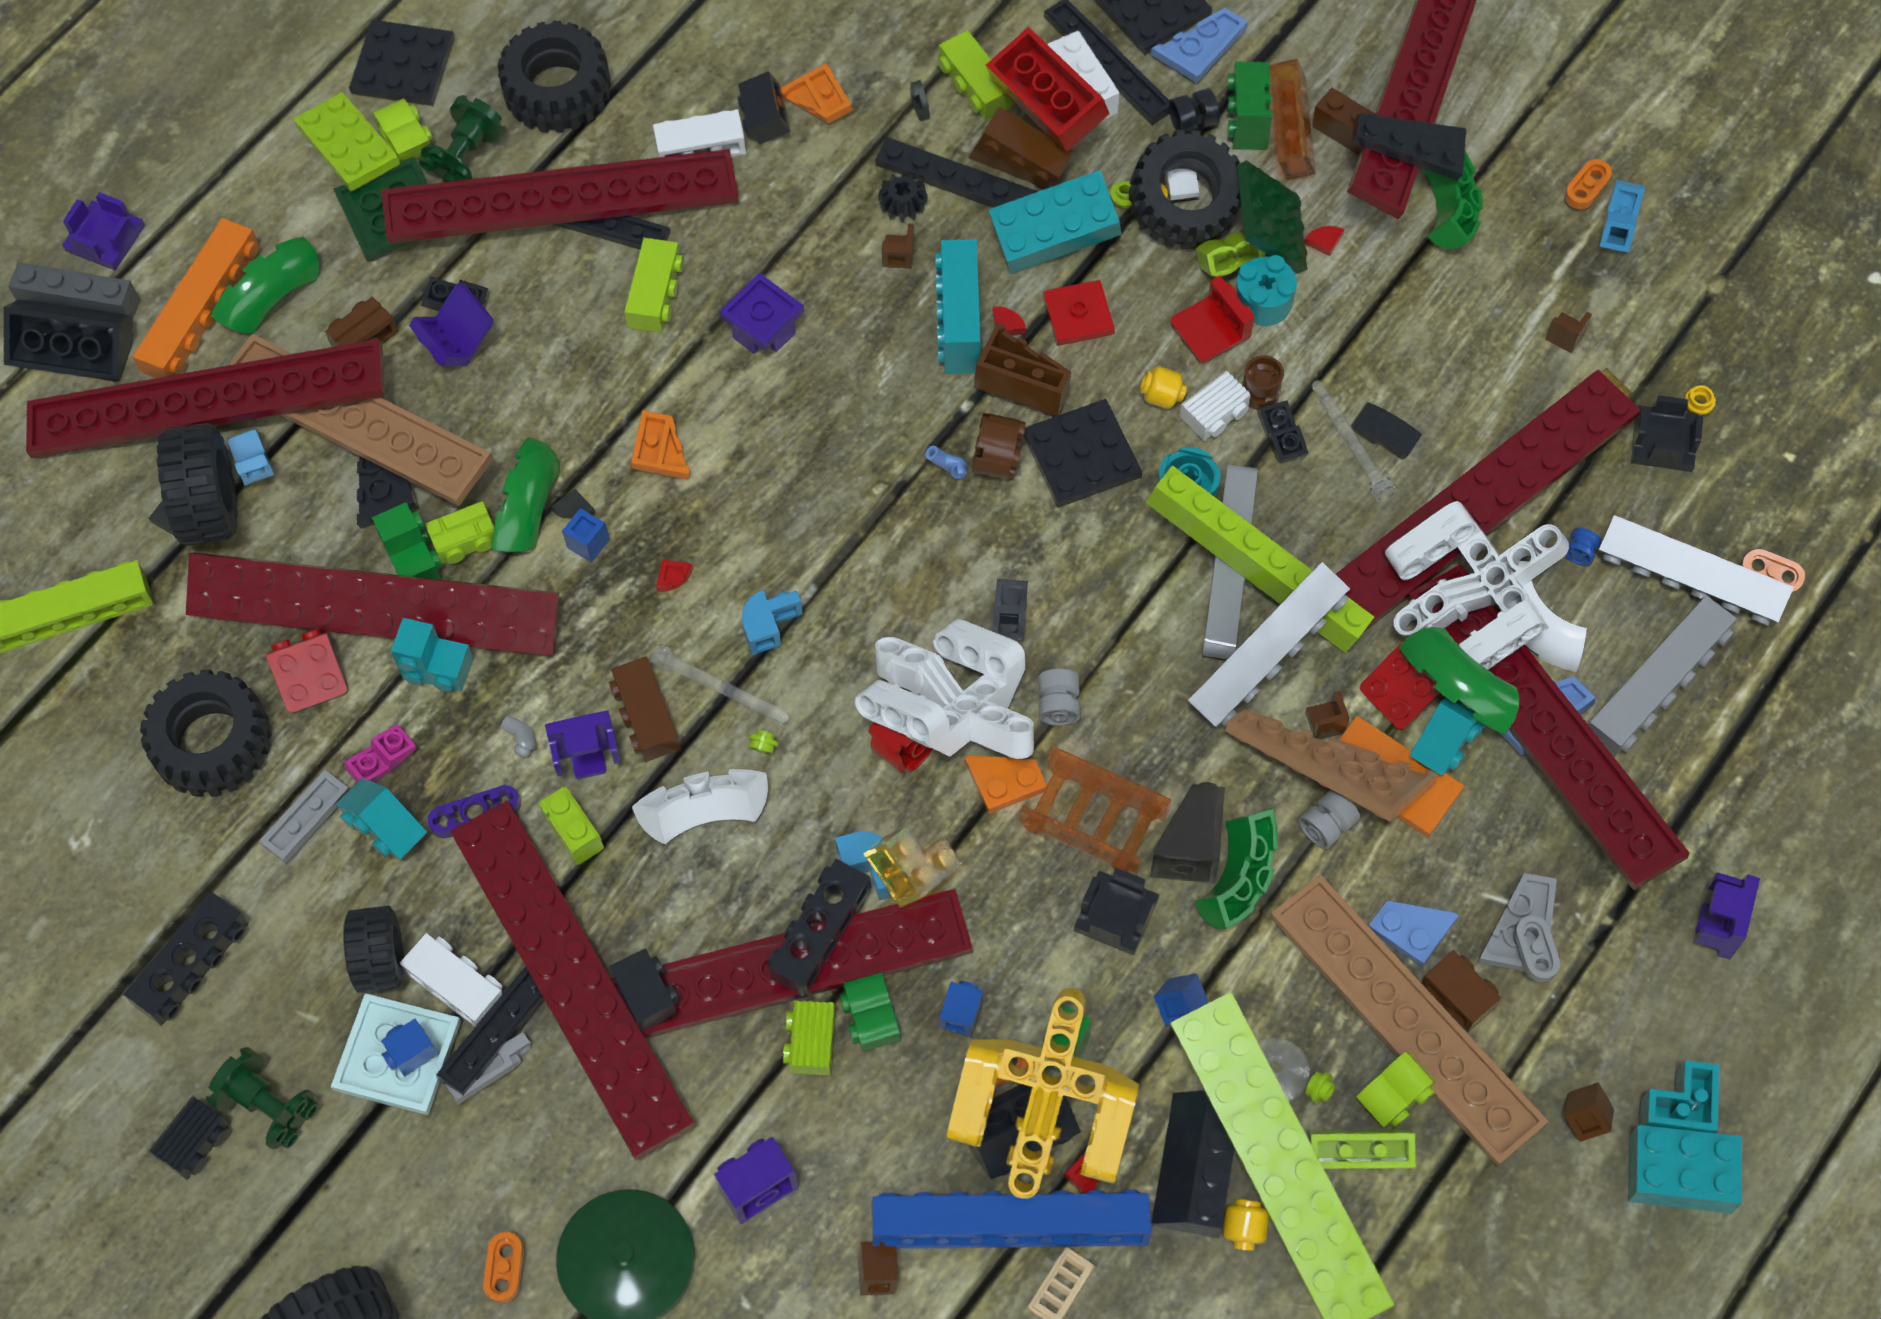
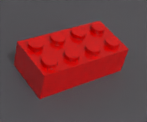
M1029 26L985 65L993 82L1066 153L1110 114L1103 97Z

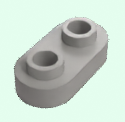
M1526 916L1519 921L1515 929L1514 936L1527 975L1534 981L1548 982L1556 976L1560 968V959L1554 940L1545 920L1538 916ZM1526 932H1533L1537 939L1531 940L1527 938ZM1535 963H1543L1546 966V970L1541 971L1537 969Z

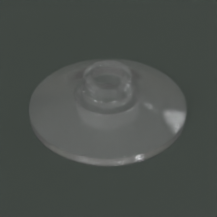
M1270 1038L1258 1042L1270 1067L1273 1063H1280L1283 1066L1281 1072L1273 1071L1288 1101H1293L1302 1094L1309 1080L1310 1070L1306 1056L1295 1044L1284 1039Z

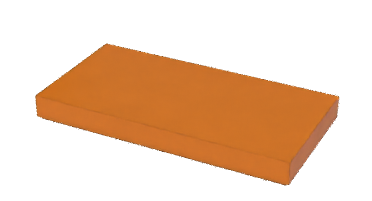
M1356 716L1339 739L1340 741L1376 752L1383 761L1398 764L1400 760L1411 764L1410 770L1425 775L1428 770L1433 771L1410 757L1411 750L1359 716ZM1446 773L1443 776L1439 774L1436 783L1401 812L1397 818L1429 838L1462 793L1465 785Z

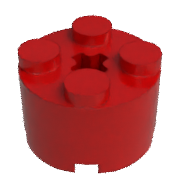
M873 722L868 730V733L872 735L871 750L900 773H905L904 769L906 768L910 771L915 770L933 751V748H928L906 737V735L876 722Z

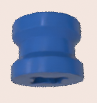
M1575 528L1571 533V543H1569V550L1565 557L1577 565L1589 566L1593 563L1595 558L1594 551L1600 548L1602 540L1592 530Z

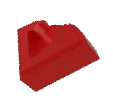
M1337 226L1316 228L1305 237L1304 244L1330 256L1342 238L1344 229Z
M1000 306L992 307L995 326L999 322L1010 335L1026 334L1025 323L1015 311Z
M662 559L656 585L657 592L671 591L682 586L691 576L693 564Z
M1085 1153L1064 1173V1177L1082 1194L1096 1190L1098 1182L1097 1179L1080 1174Z

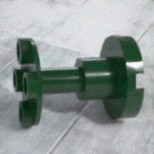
M460 95L451 105L450 113L456 122V126L451 132L453 141L447 150L435 145H425L420 151V166L426 171L436 174L442 179V182L473 179L471 171L462 161L468 150L474 151L481 141L497 143L506 131V126H501L499 123L502 119L499 113L480 99L475 98L471 102L466 99L468 95Z
M244 1047L239 1050L241 1056L238 1059L230 1056L218 1069L208 1087L213 1094L209 1097L206 1096V1101L221 1112L230 1109L237 1103L249 1112H254L257 1109L273 1120L266 1135V1146L270 1149H276L280 1146L288 1149L298 1139V1130L305 1120H309L315 1115L319 1108V1103L314 1101V1094L310 1090H303L287 1103L280 1100L271 1093L272 1085L259 1076L263 1066V1057L252 1048Z

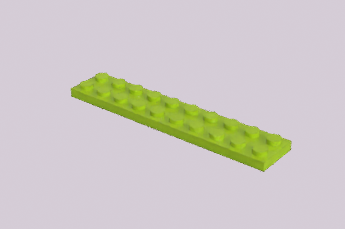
M1232 992L1171 1022L1170 1025L1321 1318L1369 1319L1394 1306V1302Z

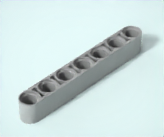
M1227 464L1222 503L1251 524L1258 468ZM1215 556L1202 656L1228 659L1236 650L1245 577L1217 556Z

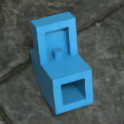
M1621 180L1615 181L1603 222L1600 247L1629 253L1637 226L1638 212L1645 192L1644 185Z
M257 428L227 439L236 462L234 465L238 475H241L244 485L274 475Z
M761 590L746 602L742 612V623L751 655L781 646L780 633L776 623L803 615L801 599L797 591L791 593L782 592L775 595L773 599L767 600L764 590Z
M866 831L835 838L839 860L863 873H871L879 901L891 898V886L896 885L891 868L892 865H895L894 851L891 845L883 837Z

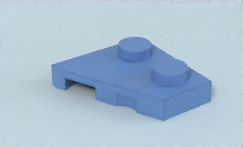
M1386 901L1369 924V927L1385 943L1420 967H1423L1456 922L1459 915L1454 912Z

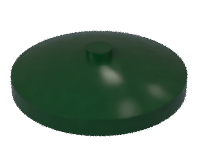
M633 1189L611 1191L597 1196L584 1204L565 1226L556 1254V1269L560 1286L571 1305L586 1319H661L673 1310L685 1295L691 1283L695 1267L693 1239L680 1213L661 1197L646 1191Z

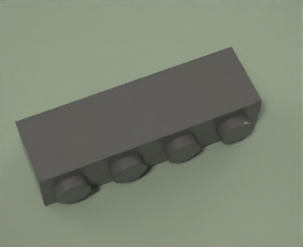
M22 262L17 263L8 285L16 300L22 299L133 315V318L140 302V298L129 280Z

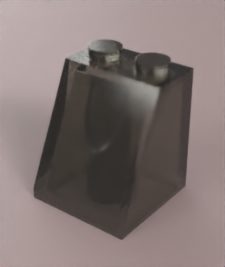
M1211 782L1191 785L1154 847L1150 870L1151 878L1215 884L1220 862L1225 787H1218Z

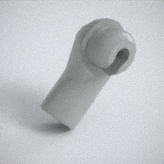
M507 715L502 722L501 729L515 736L517 744L514 747V752L516 755L526 758L530 756L531 750H534L536 746L534 731L527 724Z

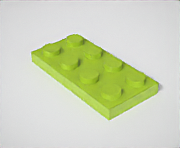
M343 92L293 118L298 130L351 192L401 164L397 154Z

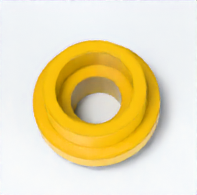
M1706 386L1691 388L1684 398L1688 400L1687 409L1691 413L1699 415L1710 413L1716 403L1713 391ZM1695 400H1700V401H1702L1704 404H1700V403L1696 402Z

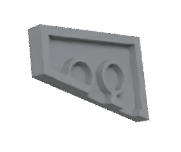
M1528 873L1523 874L1478 963L1525 971L1514 936L1515 929L1519 921L1524 917L1538 916L1546 921L1551 931L1556 878ZM1526 932L1527 938L1531 940L1537 939L1533 932ZM1535 963L1537 969L1541 971L1546 970V966L1543 963Z

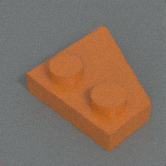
M827 63L781 87L785 100L828 124L853 111L850 101Z
M642 410L630 468L688 480L690 470L686 466L682 454L683 448L680 439L676 435L673 417Z
M973 755L965 757V764L988 814L1048 791V786L1035 759Z

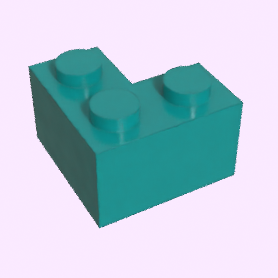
M403 618L391 649V654L404 680L416 685H420L422 682L432 684L437 689L447 692L452 689L463 690L474 659L469 645L440 639L433 624Z
M1445 698L1440 702L1409 756L1443 776L1450 768L1454 771L1458 768L1465 754L1460 752L1466 742L1471 744L1476 737H1479L1486 725L1473 718V712L1463 706L1459 699L1454 704Z
M362 778L336 804L342 811L340 815L341 820L352 830L356 828L363 835L369 833L375 840L372 846L384 857L391 855L400 860L427 833L386 787Z
M1685 1060L1676 1071L1675 1092L1649 1089L1641 1099L1640 1125L1716 1133L1718 1131L1720 1065Z

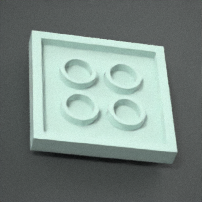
M365 993L331 1088L333 1091L429 1115L440 1084L436 1074L448 1061L461 1024L460 1018ZM416 1018L437 1050L438 1055L404 1077L399 1068L392 1071L381 1055L387 1051L381 1040L386 1037L387 1032L393 1027L401 1024L405 1025Z

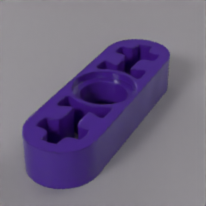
M502 785L438 806L429 813L427 821L432 833L436 837L449 838L452 837L451 830L471 820L465 815L466 810L470 806L480 805L483 807L484 813L489 810L486 801L490 800L492 808L501 804L503 796H507L512 809L517 814L521 801L513 787ZM456 811H459L462 823H458ZM443 816L448 820L447 827L441 828L439 824V818Z

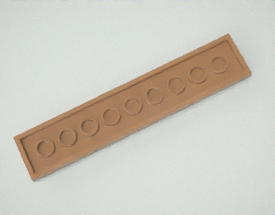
M252 334L228 365L290 355L292 353ZM380 397L279 414L457 506H460L494 459L490 452Z
M1321 874L1271 913L1270 918L1398 1058L1405 1051L1411 1052L1437 1081L1436 1085L1432 1088L1435 1091L1433 1097L1496 1167H1499L1547 1126L1549 1121Z

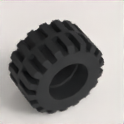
M390 905L349 910L344 921L343 941L346 967L354 989L357 993L399 988L404 974L400 962L404 959L400 926L394 910Z

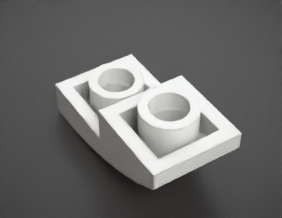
M1182 168L1165 173V184L1170 200L1199 197V187L1195 171Z

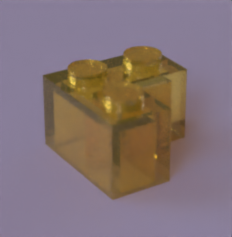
M907 827L884 836L864 853L899 907L923 898L962 865L945 837L920 848Z

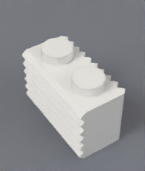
M1225 371L1182 403L1179 417L1203 441H1206L1208 437L1220 435L1230 420L1234 418L1239 420L1248 412L1250 393L1246 391L1245 387H1242L1241 383H1238L1237 379H1234L1233 375Z

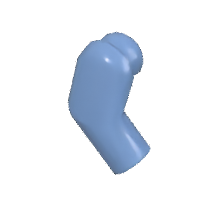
M930 446L926 450V458L943 470L951 472L953 478L962 479L967 475L966 468L968 465L963 458L946 453L936 446Z

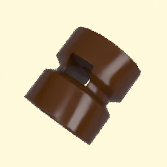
M1260 355L1252 358L1247 363L1242 387H1245L1246 391L1250 393V408L1258 410L1261 407L1278 402L1284 378V369L1277 359L1271 356Z

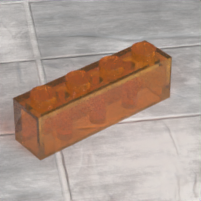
M1298 59L1269 65L1279 164L1287 180L1314 175L1316 170L1306 76Z

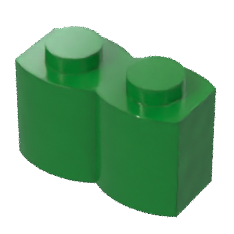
M882 972L843 983L845 993L839 994L844 1014L850 1012L854 1022L848 1025L853 1044L859 1043L863 1052L901 1041L899 1028Z

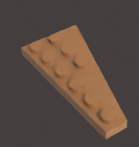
M1246 709L1228 720L1225 730L1239 741L1250 744L1261 750L1266 756L1281 761L1290 766L1292 770L1312 778L1321 786L1334 790L1343 795L1348 801L1357 803L1372 811L1376 816L1390 822L1436 783L1439 775L1430 770L1427 771L1426 775L1410 770L1411 764L1400 760L1398 764L1383 761L1376 752L1331 737L1329 742L1313 738V732L1303 728L1300 731L1283 728L1284 726L1281 721Z

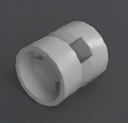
M1051 669L1042 672L1039 675V695L1041 697L1039 700V720L1052 726H1065L1076 723L1080 720V700L1076 699L1079 695V675L1068 669Z
M1332 789L1318 800V807L1311 806L1298 819L1299 826L1307 838L1324 850L1330 848L1341 837L1340 831L1347 832L1360 819V813L1353 802L1348 801L1343 795Z

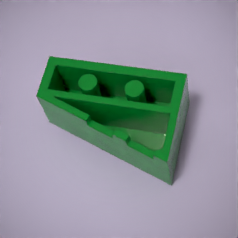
M1235 61L1234 72L1228 73L1227 90L1233 91V97L1228 96L1227 114H1233V120H1228L1227 137L1233 138L1234 150L1268 149L1273 117L1272 111H1270L1272 98L1271 94H1269V87L1271 85L1269 62Z

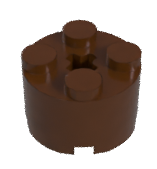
M983 412L979 427L981 430L976 441L971 472L1002 479H1014L1021 449H1019L1020 442L1023 439L1026 422Z

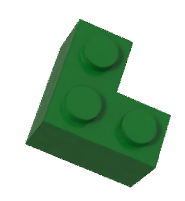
M405 502L372 517L397 575L441 579L437 569L442 566L435 549L429 551L426 546L430 539L424 529L425 526L418 511L411 513Z

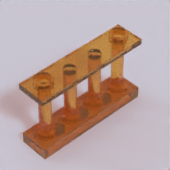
M1054 746L1048 757V770H1051L1053 775L1035 810L1024 805L1020 810V823L1032 833L1040 834L1042 832L1111 864L1114 870L1119 868L1137 876L1140 871L1141 859L1134 855L1151 821L1156 819L1165 821L1170 810L1171 799ZM1070 779L1079 783L1082 788L1064 823H1061L1046 815L1064 780ZM1099 792L1108 796L1111 802L1092 837L1075 828L1093 793ZM1128 805L1139 810L1140 816L1123 850H1120L1105 843V840L1122 807Z

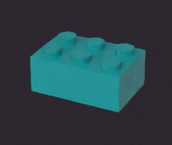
M1637 1125L1629 1135L1628 1202L1732 1214L1742 1204V1136Z

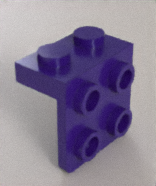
M456 284L436 317H414L409 327L417 335V339L430 351L438 364L441 366H467L493 326L494 321L465 284Z

